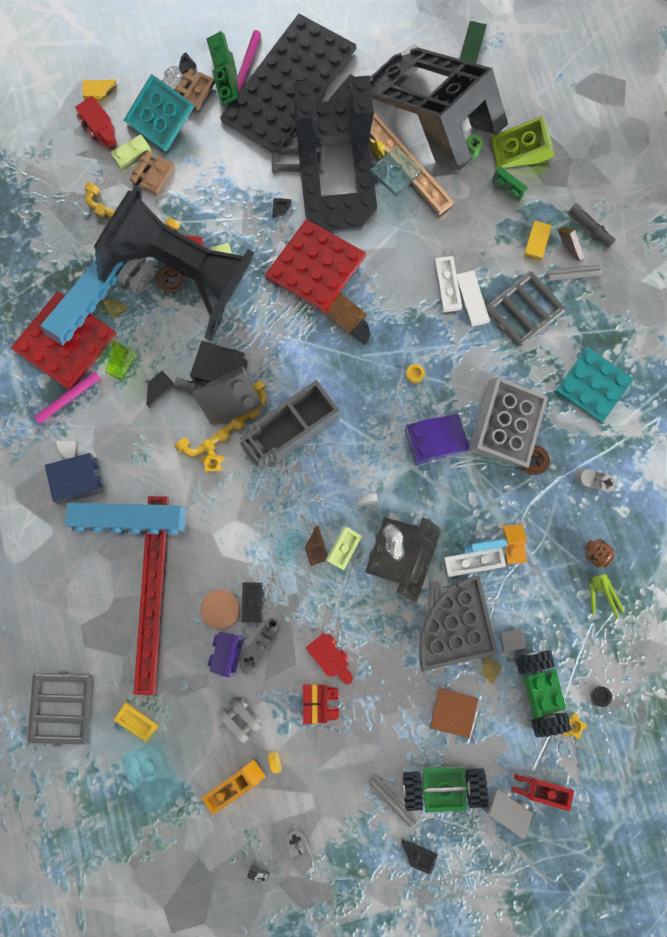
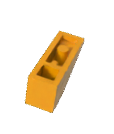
M253 759L201 799L213 816L256 786L265 775Z

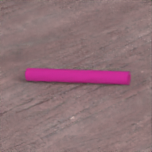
M254 30L237 76L238 93L244 86L261 37V32L258 30Z
M94 371L36 414L34 418L41 424L101 378Z

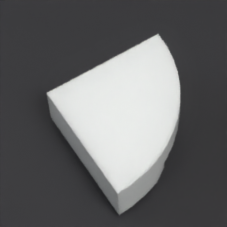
M57 441L58 450L65 458L77 456L78 443L76 441Z
M373 493L367 494L365 497H358L357 505L377 504V494Z

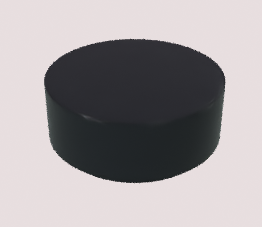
M598 686L591 691L590 698L596 706L606 707L612 701V693L608 688Z

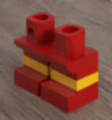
M303 684V703H321L303 704V724L328 723V721L339 719V708H327V700H338V688L320 684Z

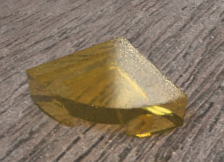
M112 299L103 301L112 318L129 310L123 302Z
M488 656L483 658L484 675L489 682L493 683L503 666Z

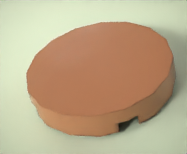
M212 591L202 601L200 608L201 617L211 628L226 629L232 626L239 618V602L229 591Z

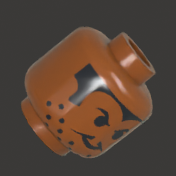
M602 539L590 540L584 547L586 550L585 558L598 568L602 566L607 567L615 557L613 547Z

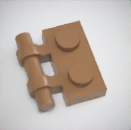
M190 68L187 73L183 74L182 81L179 85H176L174 90L195 105L193 109L198 111L213 88L215 80L201 72H198L197 76L194 77L195 71Z
M147 150L145 155H142L139 159L140 163L137 168H134L131 172L132 176L129 180L136 184L138 179L142 180L140 184L142 189L158 195L172 172L174 163L160 156H157L155 161H153L151 158L154 154ZM146 166L150 167L147 174L143 173Z

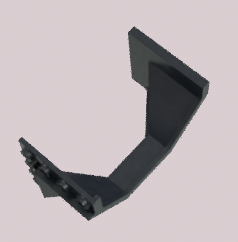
M136 185L132 191H127L94 245L98 279L104 283L117 263L153 257L194 280L210 316L205 338L209 341H212L220 327L225 307L254 256V252L247 249L244 256L209 250L166 226L142 201V189Z

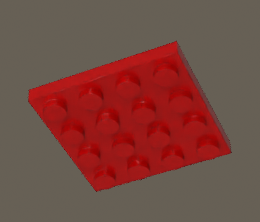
M305 219L265 273V278L325 313L364 260L366 252Z
M57 291L12 345L11 349L70 390L78 384L117 333L89 313L85 318L84 324L75 330L71 340L66 341L63 346L46 336L40 325L65 297Z

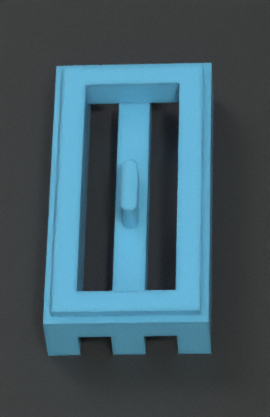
M504 538L474 543L463 548L466 554L508 546L507 539Z

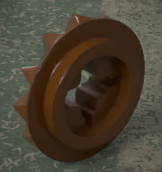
M167 265L159 270L156 281L159 288L165 293L170 292L174 294L176 291H181V288L185 285L186 275ZM167 275L171 276L172 278L175 277L174 280L176 284L172 282L168 283L169 279Z
M535 445L532 453L533 458L540 456L537 460L538 465L533 463L529 465V468L522 467V470L527 472L528 475L542 474L549 467V454L541 446Z

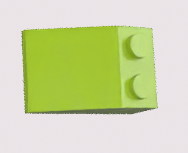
M543 116L491 136L497 167L508 168L537 164L555 157L548 125Z

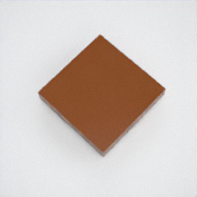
M439 688L430 728L470 738L478 698Z

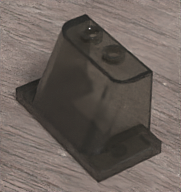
M384 517L380 531L375 537L374 548L369 553V562L365 573L399 585L396 593L409 601L417 603L442 530L430 519L423 517L419 526Z

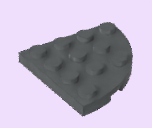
M479 575L467 578L449 588L431 608L420 637L419 659L421 671L423 672L498 654Z

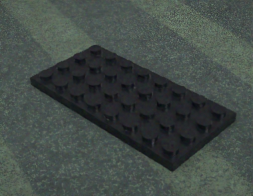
M298 13L238 93V99L232 101L220 116L221 122L280 154L282 148L286 146L296 131L294 119V82L313 80L315 102H318L357 49L356 44Z

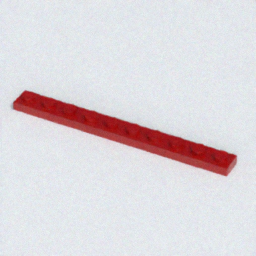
M148 496L147 505H169V497ZM145 531L133 695H155L166 531H159V534H147V531Z

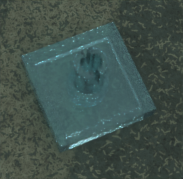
M396 146L371 168L370 173L394 196H397L422 174V169Z

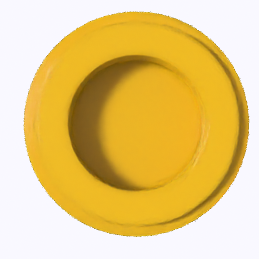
M412 364L407 368L406 379L410 383L417 384L423 380L425 371L421 365Z
M277 751L269 753L268 763L273 774L281 772V762Z

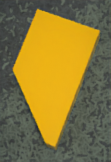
M83 80V99L86 100L92 95L95 99H102L107 95L106 92L117 85L116 80Z

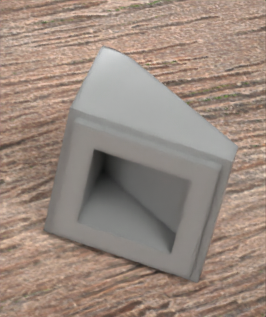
M522 629L500 633L504 652L526 648Z

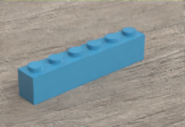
M95 260L40 325L44 334L62 346L66 341L71 340L75 330L84 324L88 314L94 312L96 305L106 297L111 286L116 285L118 274L128 261L117 263L104 283L98 279Z
M67 503L65 526L72 528L74 532H84V529H91L90 532L102 533L103 529H106L110 533H121V530H128V533L140 534V531H147V534H159V531H166L168 535H178V532H184L186 508L180 505Z

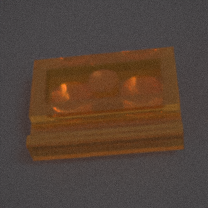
M341 292L325 313L322 312L349 336L355 327L367 317L363 310Z

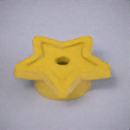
M369 138L371 152L376 155L377 159H381V156L385 155L383 142L379 139L374 141L372 138Z
M210 449L207 456H202L199 459L204 463L205 472L214 470L220 472V463L224 460V456L216 455L213 449Z
M574 713L569 719L571 731L564 732L563 735H573L580 740L581 732L587 727V724L581 722L578 714Z

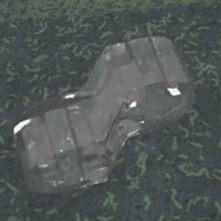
M172 66L165 70L164 79L161 81L173 89L174 86L182 81L183 74L177 66Z
M390 523L382 531L387 538L385 549L399 562L406 555L402 548L404 536Z

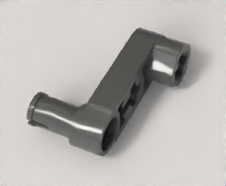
M275 617L267 619L264 627L260 629L242 655L240 667L244 674L248 675L256 672L259 664L276 641L280 626L278 619L275 621ZM264 637L271 640V642L265 641V649L257 650L256 643L260 644ZM246 662H253L252 666L245 667Z

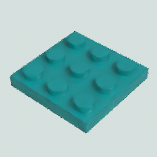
M151 73L123 121L167 152L195 105Z
M587 347L557 387L555 393L602 424L634 378Z

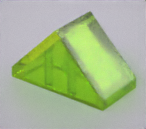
M114 340L106 373L122 381L137 358L132 349Z

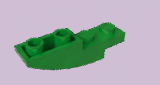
M220 31L206 38L214 66V70H212L220 103L223 106L238 99V78L233 53L228 49L225 34Z

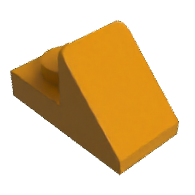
M522 524L502 526L503 539H507L508 546L504 547L506 564L527 563L525 543L528 541Z

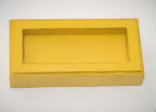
M534 221L524 252L525 256L538 260L543 258L552 225Z
M127 702L124 703L114 718L115 722L145 743L149 741L159 726Z

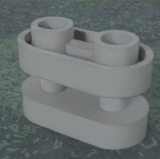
M146 258L130 260L118 274L117 281L123 286L129 284V290L135 294L142 293L151 278L156 277L158 265L151 260L146 262Z
M234 696L229 701L232 708L229 711L222 708L217 715L244 744L250 739L247 732L251 728L257 732L262 727L260 724L262 719L255 711L251 713L246 708L248 703L241 696L239 698ZM237 713L246 722L242 726L233 718Z

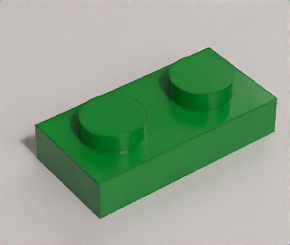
M501 166L495 170L492 178L494 183L506 190L511 197L520 201L528 187Z

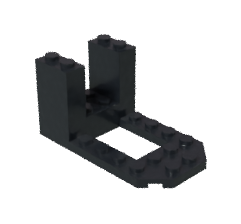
M416 47L410 49L409 54L402 56L401 53L393 55L370 76L372 98L417 114L434 160L460 171L472 159L460 123L467 116L471 127L493 135H497L508 125L494 72L490 67ZM418 68L448 76L429 96L400 87Z
M370 75L351 77L349 97L345 100L315 102L313 80L294 82V119L305 218L330 233L361 230L377 211L369 142L374 115ZM351 144L357 193L321 196L316 147Z

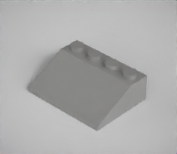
M501 377L488 381L468 451L493 460L529 468L548 396Z

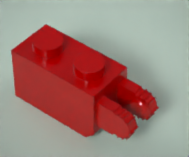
M93 95L75 106L78 113L76 117L82 125L85 124L87 126L86 130L92 138L95 137L99 142L103 141L108 148L114 147L116 145V140L113 137L115 128L111 118Z
M322 633L305 647L328 677L337 675L344 684H350L354 680L351 672L346 667L349 665L347 662L349 657L343 649L338 651L335 647L337 642L330 633L328 635Z
M514 774V779L526 782L527 785L525 790L516 786L511 787V792L523 795L529 800L570 812L575 790L536 777Z

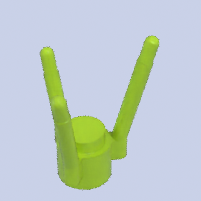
M607 574L591 578L592 583L589 584L591 590L592 614L596 613L595 590H597L598 593L605 592L614 616L618 618L619 615L613 599L620 612H624V609Z

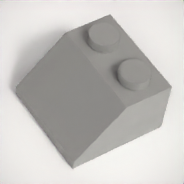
M494 787L488 796V806L482 809L519 837L525 839L533 813L528 810L529 805L520 799L516 802L510 798L512 793L503 787L500 790Z

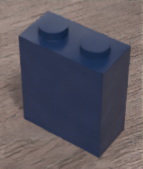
M91 453L46 464L45 470L52 501L59 505L103 493L104 481L98 473L100 468L98 458H95Z

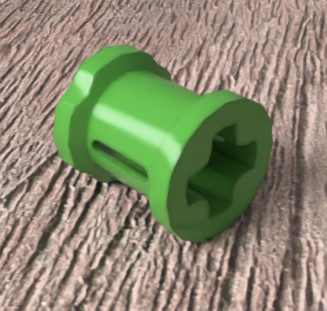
M471 135L466 143L471 158L474 159L479 156L483 141L478 135Z

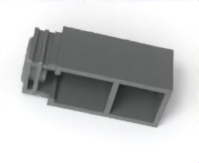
M315 380L256 421L249 434L247 432L245 437H240V445L252 463L262 470L265 465L266 467L269 465V462L276 460L279 463L337 422L340 410L320 383Z

